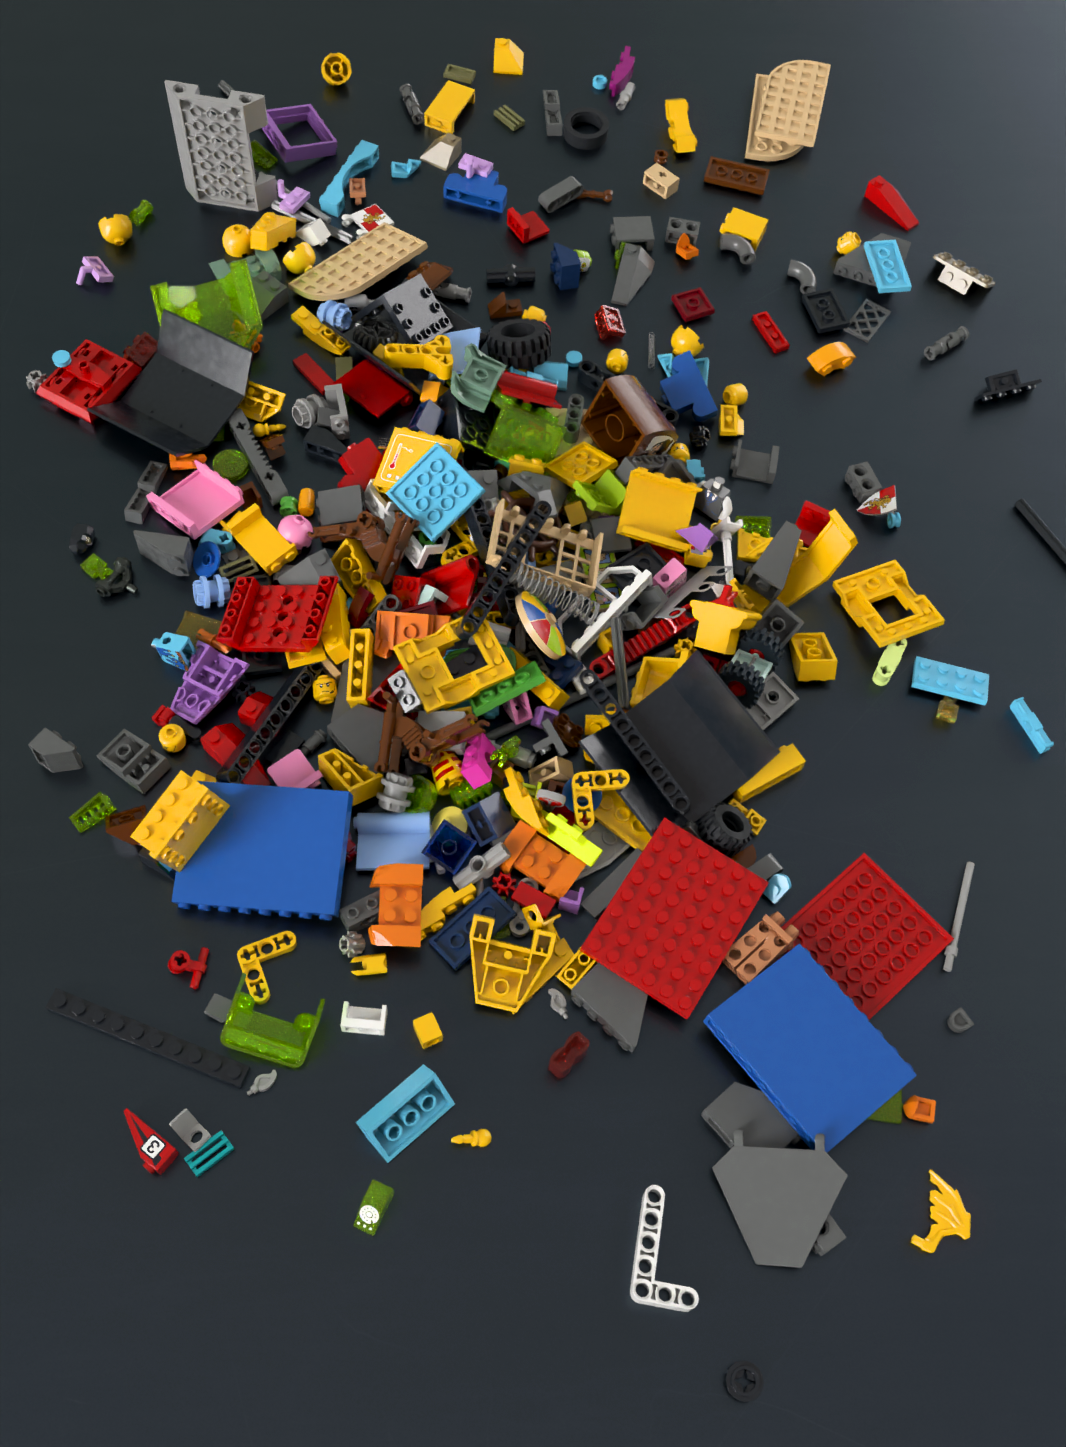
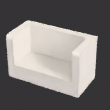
M344 1001L340 1025L342 1032L384 1036L387 1005H382V1009L349 1006V1002Z

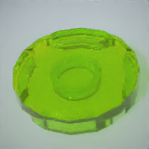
M227 449L215 456L212 467L222 478H226L229 481L231 479L237 480L246 474L248 460L241 451Z

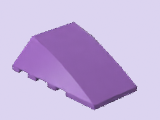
M199 640L196 643L197 651L195 655L192 654L189 660L191 662L190 668L183 675V685L178 687L170 707L176 715L195 725L226 697L250 666L238 658L232 659L219 653L210 645Z

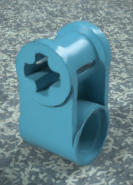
M212 528L202 534L198 543L199 546L206 541L214 542L219 547L221 554L236 549L230 532Z

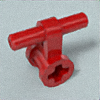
M202 947L197 961L191 960L189 954L183 950L176 951L168 961V968L174 974H181L185 970L193 972L190 988L198 989L201 976L205 974L207 967L205 963L209 949ZM177 959L181 960V966L177 965Z

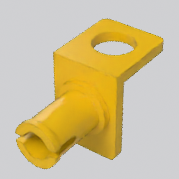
M536 904L522 908L530 930L542 928L556 933L555 943L561 940L553 924L554 920L561 917V914H556L543 920ZM530 910L535 913L536 921L531 919L529 915Z

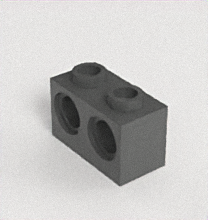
M669 217L665 242L677 244L680 236L686 233L690 244L696 247L700 222Z
M868 461L848 467L845 481L850 485L853 495L858 499L859 503L865 502L869 497L882 490L883 487Z

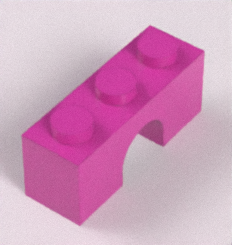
M484 733L467 740L461 768L462 775L473 789L490 782L492 776V769L488 763L495 759L496 748Z

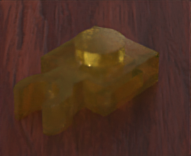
M944 696L943 701L941 700L938 705L936 718L954 724L959 706L954 705L957 698L952 700L948 696Z

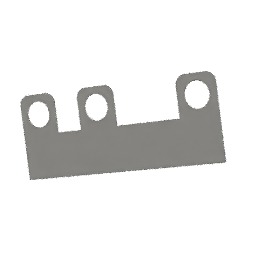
M706 566L705 569L702 568L668 598L669 600L652 618L679 617L686 610L685 608H674L691 592H705L710 589L715 582L703 581L709 576L725 575L732 569V566ZM727 568V571L724 573H716L719 569ZM710 584L706 589H698L701 585ZM675 610H680L679 614L675 616H669L671 612Z

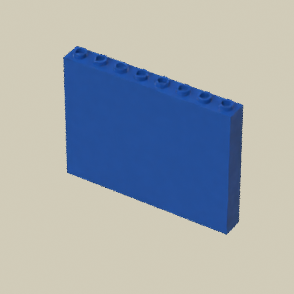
M197 781L228 803L230 807L181 872L176 871L171 902L177 904L178 908L191 909V906H198L199 910L210 911L212 907L218 908L220 912H231V909H238V913L243 914L259 911L258 914L271 915V912H277L282 917H291V914H299L300 918L311 919L312 915L319 916V919L332 920V917H339L353 795L349 791Z
M800 943L710 1012L703 1021L811 1150H815V1135L824 1134L825 1151L828 1153L917 1076L912 1066L899 1056L897 1049L884 1039L881 1031L874 1028L869 1022L868 1017L858 1010L853 1000L842 992L838 983L825 973L823 966L818 964L811 957L810 952L803 948Z

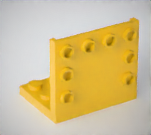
M181 770L130 837L150 851L149 855L154 859L181 872L230 805Z

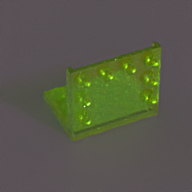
M494 389L490 401L500 407L501 411L484 449V453L506 462L514 454L524 455L526 459L530 460L538 458L546 464L552 461L567 427L558 422L559 418L547 412L546 409L539 406L537 409L533 408L531 403L518 402V398L503 395L499 390Z

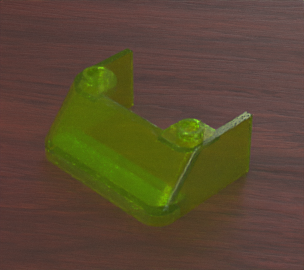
M243 973L220 1036L221 1043L228 1048L288 1067H300L304 1063L318 1026L325 1000H320L315 1015L301 1013L296 1016L294 1024L253 1011L255 1005L254 998L247 993L241 992L247 975Z

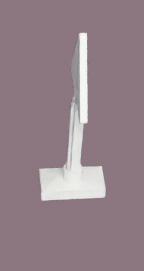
M730 517L723 519L711 530L719 538L717 541L723 542L725 566H732V569L725 574L727 585H731L729 581L734 579L731 551L732 535L743 526L742 519L734 523L730 522ZM715 583L712 589L717 598H719L724 585Z

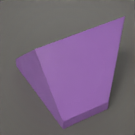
M701 523L697 526L675 530L702 553L719 539Z

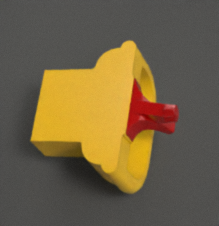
M726 584L721 596L713 601H690L692 614L699 621L694 646L722 654L735 655L740 630L752 629L757 621L762 619V615L755 611L735 607L733 601L738 596V592L732 591V586Z

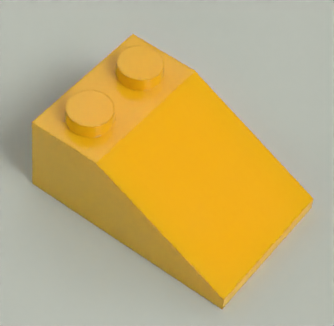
M795 633L789 640L793 669L798 681L835 680L838 660L825 633Z

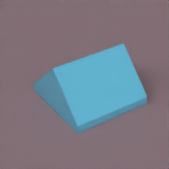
M544 361L543 364L534 367V373L543 375V378L553 381L558 380L557 390H567L568 363Z

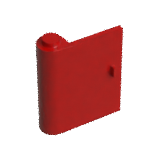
M367 359L360 362L333 383V385L342 384L343 393L377 418L397 403L406 406L410 405L414 399L412 391Z
M504 371L496 385L501 394L523 399L524 403L530 404V402L558 409L562 408V405L555 400L557 384Z
M467 555L424 572L421 575V578L436 582L435 588L449 596L445 603L440 600L436 601L439 615L445 616L469 607L479 571V561L474 555Z

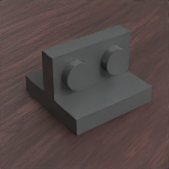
M546 719L541 722L548 737L532 745L535 754L543 756L550 752L551 747L554 746L559 757L567 756L568 751L550 720Z

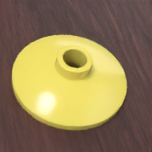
M449 806L436 814L432 822V828L437 842L445 846H452L459 843L465 837L468 823L461 812L463 810L458 807Z

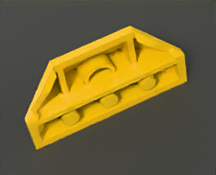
M249 381L246 397L238 408L242 409L246 417L262 423L281 411L286 394Z

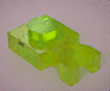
M94 553L80 564L81 569L94 579L97 576L101 580L106 579L105 576L111 575L113 572L112 569L107 568V563Z

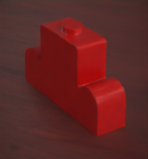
M366 438L359 444L354 442L347 447L348 451L343 453L338 459V462L347 473L339 481L338 488L360 484L365 492L370 479H375L386 449L380 453L370 438Z

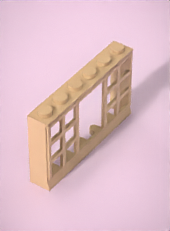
M503 498L495 508L487 559L485 563L493 567L496 566L501 558L500 555L495 554L496 549L503 552L506 550L511 539L515 536L513 535L514 524L521 526L526 518L519 515V506H513L511 511L505 510V499ZM547 518L539 533L560 540L555 574L527 565L528 569L534 568L535 572L540 571L541 575L545 574L547 579L552 578L553 582L558 581L560 585L564 584L566 588H571L572 592L577 591L578 595L583 594L584 597H589L596 589L604 533L600 532L595 540L586 538L588 534L586 529H582L578 534L570 532V524L566 523L560 529L553 526V518ZM501 520L510 523L508 533L500 530ZM499 535L507 537L506 547L497 545ZM564 542L576 545L575 555L563 552ZM580 547L592 551L590 560L579 557ZM526 554L524 555V557H523L522 560H521V562H522L524 565H525ZM562 556L574 560L572 570L560 566ZM578 562L590 565L588 575L576 571ZM524 566V569H523V572H522L521 575H523L524 572L527 570V567H526V566ZM533 570L528 571V579L533 574ZM559 571L571 574V579L560 576ZM539 573L534 575L535 580L539 577ZM542 576L540 579L541 582L546 580L545 576ZM575 577L586 579L587 584L575 581ZM549 579L546 585H550L552 580Z

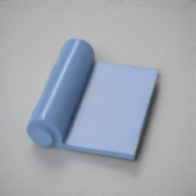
M480 327L441 334L450 339V354L453 355L454 361L452 372L456 371L457 374L463 373L468 363L464 360L465 347L472 343L479 348ZM429 372L428 381L445 384V380H441L435 374Z
M430 811L358 813L357 817H354L353 826L358 831L356 871L376 870L381 865L395 863L423 864V869H429Z

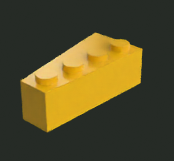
M346 538L332 556L331 561L342 580L344 588L352 598H354L360 586L375 595L365 609V612L370 616L387 594L381 582L366 578L368 572L375 573L376 571L361 541Z

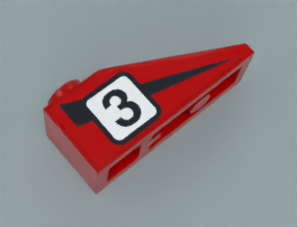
M126 1108L123 1112L139 1155L145 1162L142 1166L151 1174L156 1171L162 1175L179 1155V1152Z

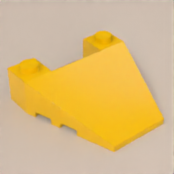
M474 914L469 937L475 1003L517 1013L552 955L556 933L535 928L530 948L491 939L495 919Z

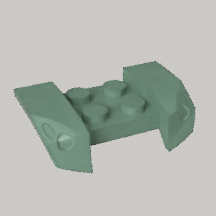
M255 249L254 256H248L230 263H226L224 259L208 263L222 289L230 297H239L238 287L248 285L255 276L264 270L278 281L282 279V270L273 249L268 251Z
M471 343L465 347L464 360L468 363L462 375L459 377L456 371L452 372L451 393L462 404L484 413L507 365L485 355L475 344Z

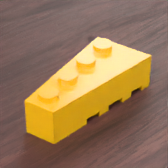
M339 583L336 585L320 636L327 654L336 665L349 658L351 637L349 634L350 622L348 621L349 610L346 603L347 594Z

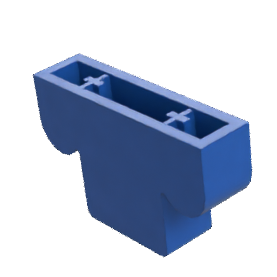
M492 170L487 178L474 173L470 179L466 177V174L462 177L460 174L452 173L447 177L443 185V198L503 213L507 204V188L504 185H498L499 172Z
M690 350L674 357L671 365L673 376L660 382L663 403L677 411L678 414L692 409V417L698 422L717 416L718 409Z

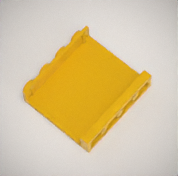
M643 467L632 470L616 534L680 553L687 552L689 544L685 543L686 539L675 530L689 527L696 493L701 492L702 488L697 487L695 483H683L679 478L664 477L665 474L650 473L648 469Z

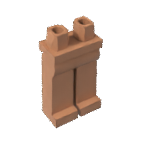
M778 911L770 917L766 914L762 921L730 947L722 961L734 974L737 973V977L745 985L770 967L787 950L794 947L793 941L799 935V931L793 925L783 930L780 926L785 922V918Z

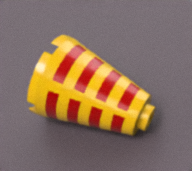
M441 751L439 763L436 766L430 767L436 790L442 796L460 790L462 783H465V785L469 783L461 773L463 762L452 751Z

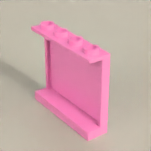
M198 460L194 461L197 467L196 471L160 497L153 492L146 495L153 510L194 540L245 503L242 497L243 492L238 486L232 485L228 479L222 478L216 471H212L205 463L202 464Z

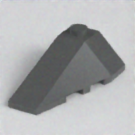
M625 244L611 303L627 306L639 288L644 285L647 278H650L652 275L655 261L641 246Z

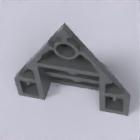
M522 471L497 480V484L508 493L524 489L535 498L533 507L541 500L547 501L552 508L548 518L558 516L559 510L562 508L571 487L559 480L529 471Z

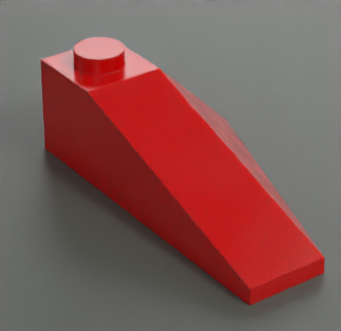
M879 175L868 182L864 195L867 199L907 231L919 224V221L898 190Z
M233 723L213 727L200 739L203 749L223 766L245 737V734ZM259 759L256 760L240 782L241 784L271 786V782Z

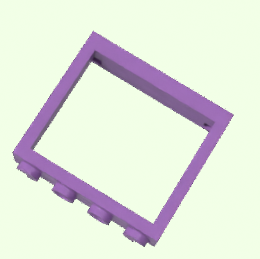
M311 104L266 110L268 125L262 127V129L285 163L336 154V148L338 147L336 138L331 134ZM307 120L322 141L291 147L276 125Z

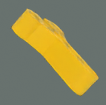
M438 335L434 340L424 345L390 343L384 347L383 362L389 367L421 368L435 374L441 380H449L452 377L454 361L453 355L450 354V339L445 335Z

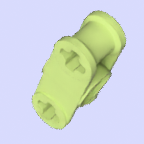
M906 639L889 644L884 650L872 677L875 684L879 686L887 685L907 646Z

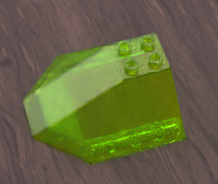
M243 259L229 263L231 272L224 278L200 285L168 286V283L163 282L150 286L160 326L163 310L166 309L241 346L251 349L263 328V322L247 260Z

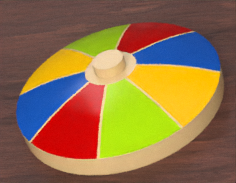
M523 591L517 595L515 604L518 615L535 644L551 659L558 660L566 654V645L555 616L529 591Z

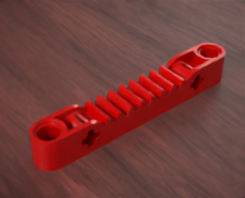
M690 603L681 607L686 610L679 617L664 618L647 630L642 631L639 635L637 634L634 638L624 642L626 666L692 626L697 619L694 616L689 618L685 614V612L692 614ZM680 610L674 611L669 616H675L679 614ZM613 649L595 659L588 668L590 670H593L595 667L600 668L602 673H596L600 680L615 673Z

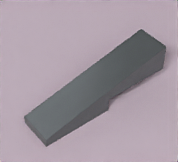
M543 90L547 136H562L563 124L558 90Z
M150 461L137 482L138 488L124 509L125 521L143 525L151 507L146 495L150 492L157 494L168 469V464Z
M638 848L581 903V906L596 920L603 914L642 852Z

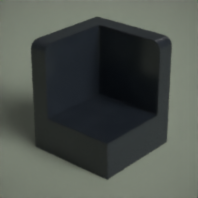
M405 758L406 775L412 777L413 781L427 780V766L411 758Z

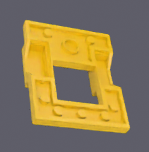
M896 560L833 581L832 587L841 597V605L859 628L863 626L879 648L944 625L945 619L924 594L917 595L909 586L906 572ZM894 595L906 611L911 609L915 615L886 624L871 603Z
M474 611L473 614L479 617L478 612ZM463 617L446 623L437 632L424 638H411L393 646V650L421 699L422 706L427 715L443 707L448 709L479 695L480 691L515 676V671L486 618L472 637L487 665L455 680L440 652L453 647L455 642L461 640L456 635V627ZM463 626L464 630L470 633L469 628L467 626Z

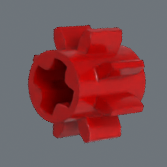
M500 872L498 878L493 877L492 882L494 885H492V889L496 890L499 896L508 898L510 892L514 893L516 888L513 886L516 885V879H511V873L507 875Z

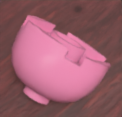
M288 515L281 520L277 527V531L290 544L294 543L297 550L302 549L303 546H310L313 538L308 536V531L313 533V527L310 521L302 515Z

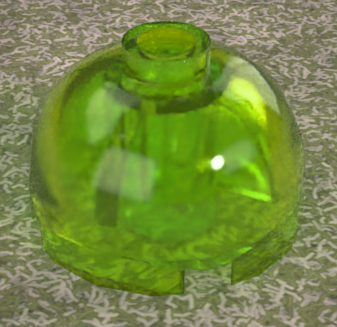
M421 775L411 776L413 777V786L416 788L414 793L408 792L406 799L411 801V805L406 807L405 812L422 813L431 811L438 797L434 783Z

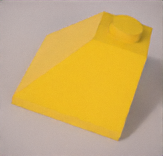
M495 38L493 73L523 75L524 53L510 39Z

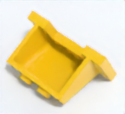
M682 651L679 659L644 657L640 671L636 675L635 687L631 691L632 697L629 703L631 708L668 681L691 656L689 651Z

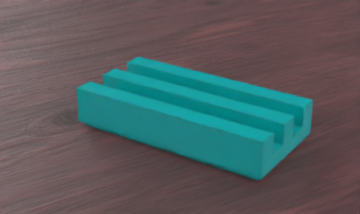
M220 1130L196 1152L193 1151L187 1155L184 1160L198 1178L232 1152L234 1147L222 1130ZM219 1139H222L219 1143H217L215 1146H213L210 1150H208L206 1153H204L202 1156H200L198 1159H196L194 1162H192V1160H193L194 1158H196L198 1155H200L202 1152H204L206 1149H208L211 1145H213V1144H214L215 1142H217ZM226 1144L227 1147L197 1170L196 1166Z

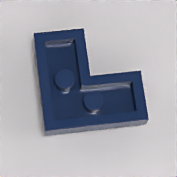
M567 654L558 660L551 659L548 656L543 659L547 667L553 670L548 677L562 690L584 668L582 662Z

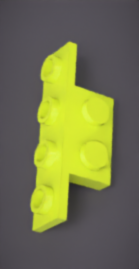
M542 810V815L549 822L547 828L550 835L547 837L592 868L603 850L587 840L582 834L583 830L575 824L573 826L567 824L568 820L558 813L556 816L551 812L548 813Z

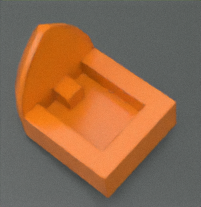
M686 233L680 236L676 245V253L683 257V259H691L699 255V249L690 244Z
M913 1095L906 1100L903 1109L909 1119L932 1124L935 1117L936 1101Z

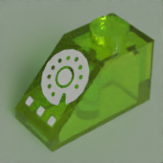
M373 1179L362 1200L353 1226L374 1236L394 1195L393 1188Z

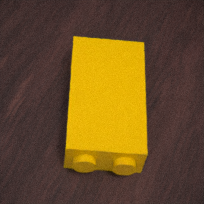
M448 80L425 111V126L444 133L453 134L454 121L468 102L475 103V89Z
M256 503L226 524L235 540L269 576L278 572L282 566L293 561L298 555L295 544H290L262 515Z

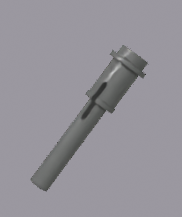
M321 729L315 730L314 734L302 744L301 752L303 755L311 754L322 742L325 743L327 735Z

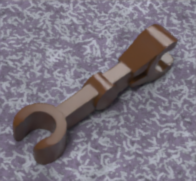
M584 189L583 193L576 199L596 197L610 202L612 201V190L596 192L595 190L587 191Z

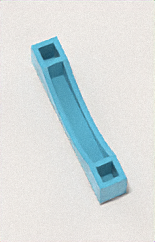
M361 140L356 145L346 163L341 166L339 173L334 176L332 183L327 186L325 193L320 196L321 212L339 217L345 208L344 189L349 182V178H353L358 173L375 165L379 159L378 145Z

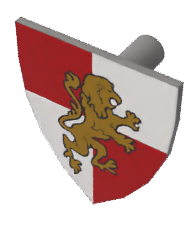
M895 485L878 491L869 497L858 508L857 512L872 516L886 513L887 515L889 513L895 514L894 511L897 510Z

